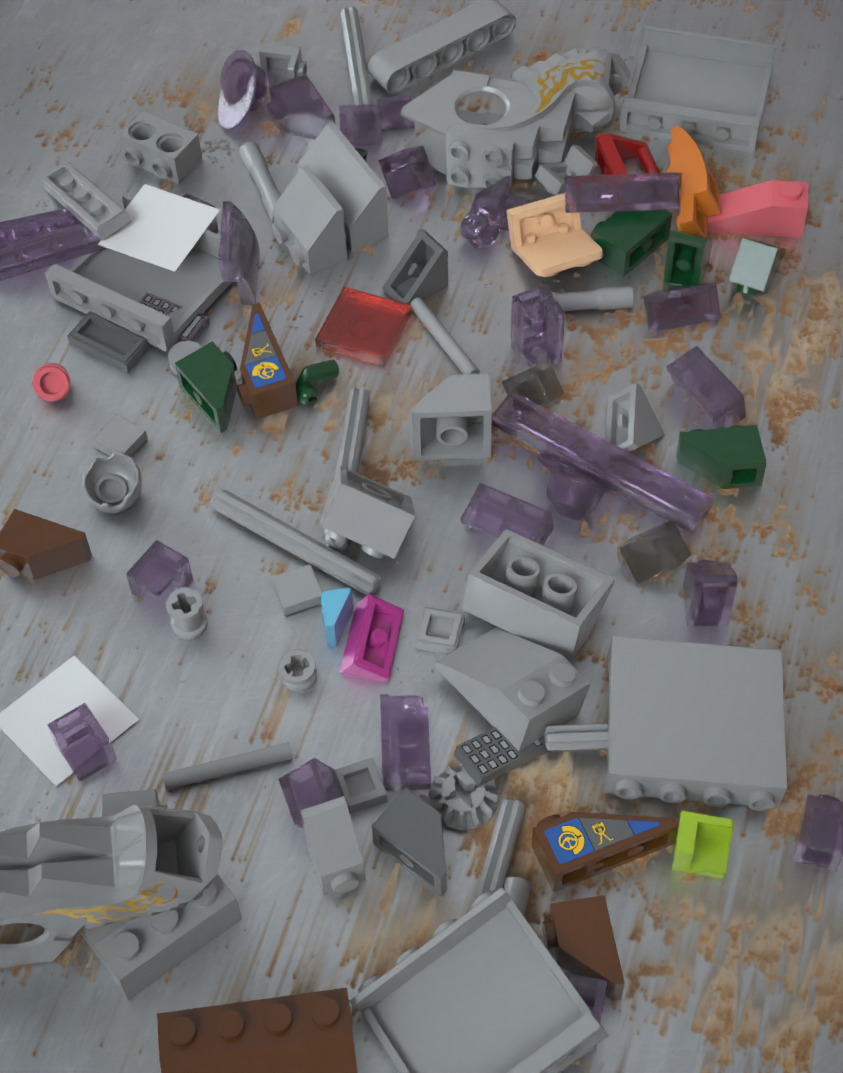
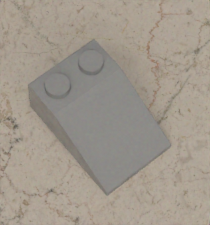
M498 627L437 660L434 666L518 751L544 736L545 728L548 725H563L579 715L591 682L562 654Z

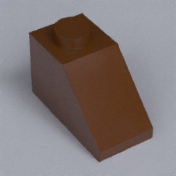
M17 509L13 510L0 531V569L13 577L21 575L36 580L85 563L92 556L85 532Z
M605 895L551 903L549 921L542 922L545 946L547 949L555 950L559 966L611 1001L621 1000L624 978Z

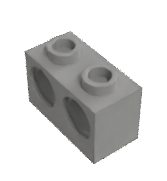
M144 110L118 135L124 161L177 184H180L202 160L198 133Z

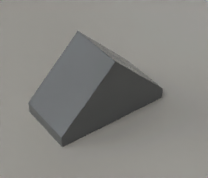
M421 229L382 289L404 310L411 309L410 303L415 298L420 297L424 301L448 287V251L426 230Z

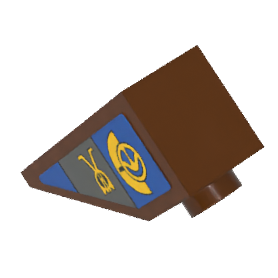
M260 302L252 305L240 365L242 384L237 385L242 406L249 405L255 419L298 407L295 381Z
M572 812L561 817L555 814L544 818L533 828L531 847L552 891L556 892L673 845L679 825L675 818L583 812Z

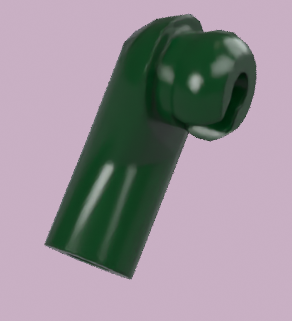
M331 359L305 366L295 383L297 400L305 406L314 404L317 401L316 397L319 395L316 389L318 383L338 377L339 366L337 362Z

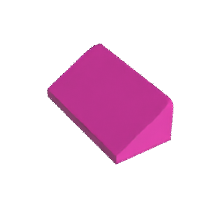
M368 594L356 604L340 674L383 682L389 680L404 609L371 594Z

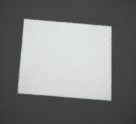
M144 184L125 209L131 222L101 240L98 245L175 272L214 220L220 209Z
M74 655L0 712V729L57 787L134 725L139 718Z

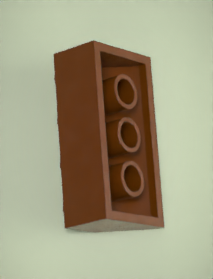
M347 988L157 1013L161 1073H358Z

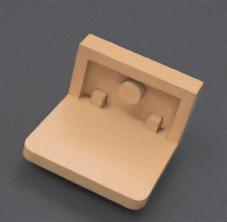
M574 191L507 210L511 249L537 276H555L559 271L572 267L588 266L593 261L603 257L602 248L581 228L579 198Z

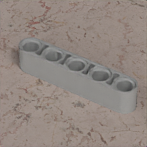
M480 0L380 50L370 59L367 67L368 73L390 94L399 93L505 39L514 30L517 22L516 17L497 0Z

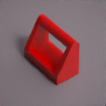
M614 134L597 136L595 161L598 164L597 168L616 209L659 201L669 196L668 187L646 142ZM639 158L649 181L629 177L623 161Z

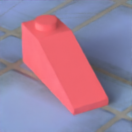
M770 180L720 194L721 214L708 218L707 232L802 238L808 211V182Z

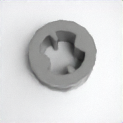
M292 650L281 657L278 663L280 681L287 690L304 692L315 684L317 679L316 662L310 653L304 650ZM301 665L303 675L294 676L292 667Z

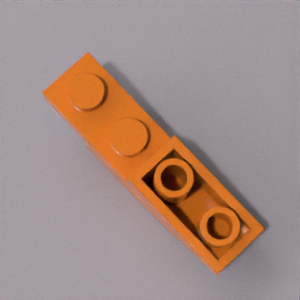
M677 125L672 127L671 143L667 145L670 165L666 168V177L670 187L676 188L678 191L680 214L676 216L677 227L679 231L707 238L708 218L721 214L719 188L713 172L695 141L685 130Z

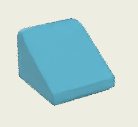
M351 588L323 591L322 595H320L326 637L330 648L337 647L353 613L354 604Z

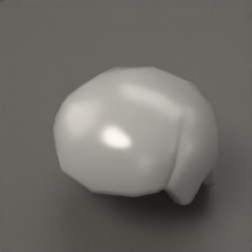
M113 451L112 455L106 458H95L82 477V493L87 502L94 509L104 513L115 514L129 509L141 494L142 475L140 469L132 457L120 451Z

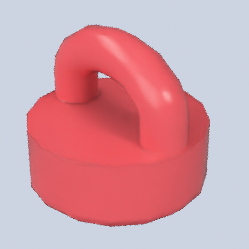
M50 362L37 368L33 375L32 385L38 397L45 401L53 402L61 400L67 395L70 390L71 380L69 373L63 366Z

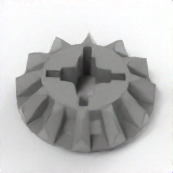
M447 766L443 773L439 776H434L428 791V797L439 808L441 823L457 830H470L485 824L493 816L498 805L495 779L478 786L463 766L454 768ZM456 784L465 791L473 790L471 793V808L461 798L453 799L456 796Z

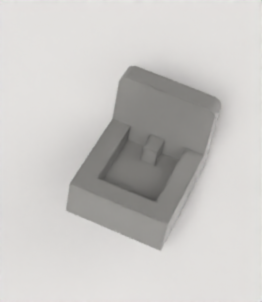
M261 43L259 57L262 77L289 80L290 93H297L300 81H305L307 76V62L302 61L301 47Z
M575 145L570 147L564 162L540 164L535 177L554 196L569 191H574L576 194L585 193L598 164L582 148Z

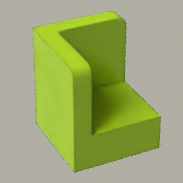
M681 810L671 870L720 879L724 878L727 871L729 847L735 821L728 818Z

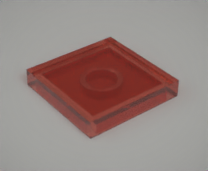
M343 287L315 338L316 347L384 367L412 314L411 305Z

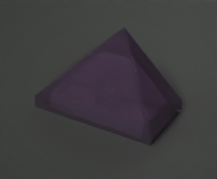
M716 282L668 287L643 295L649 332L721 319Z

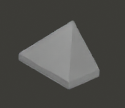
M635 383L607 398L604 459L608 462L665 435L639 384Z

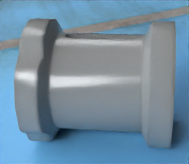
M187 587L178 588L170 594L166 601V610L171 617V629L175 636L183 640L196 639L202 636L207 629V617L202 610L203 599L196 590H191Z

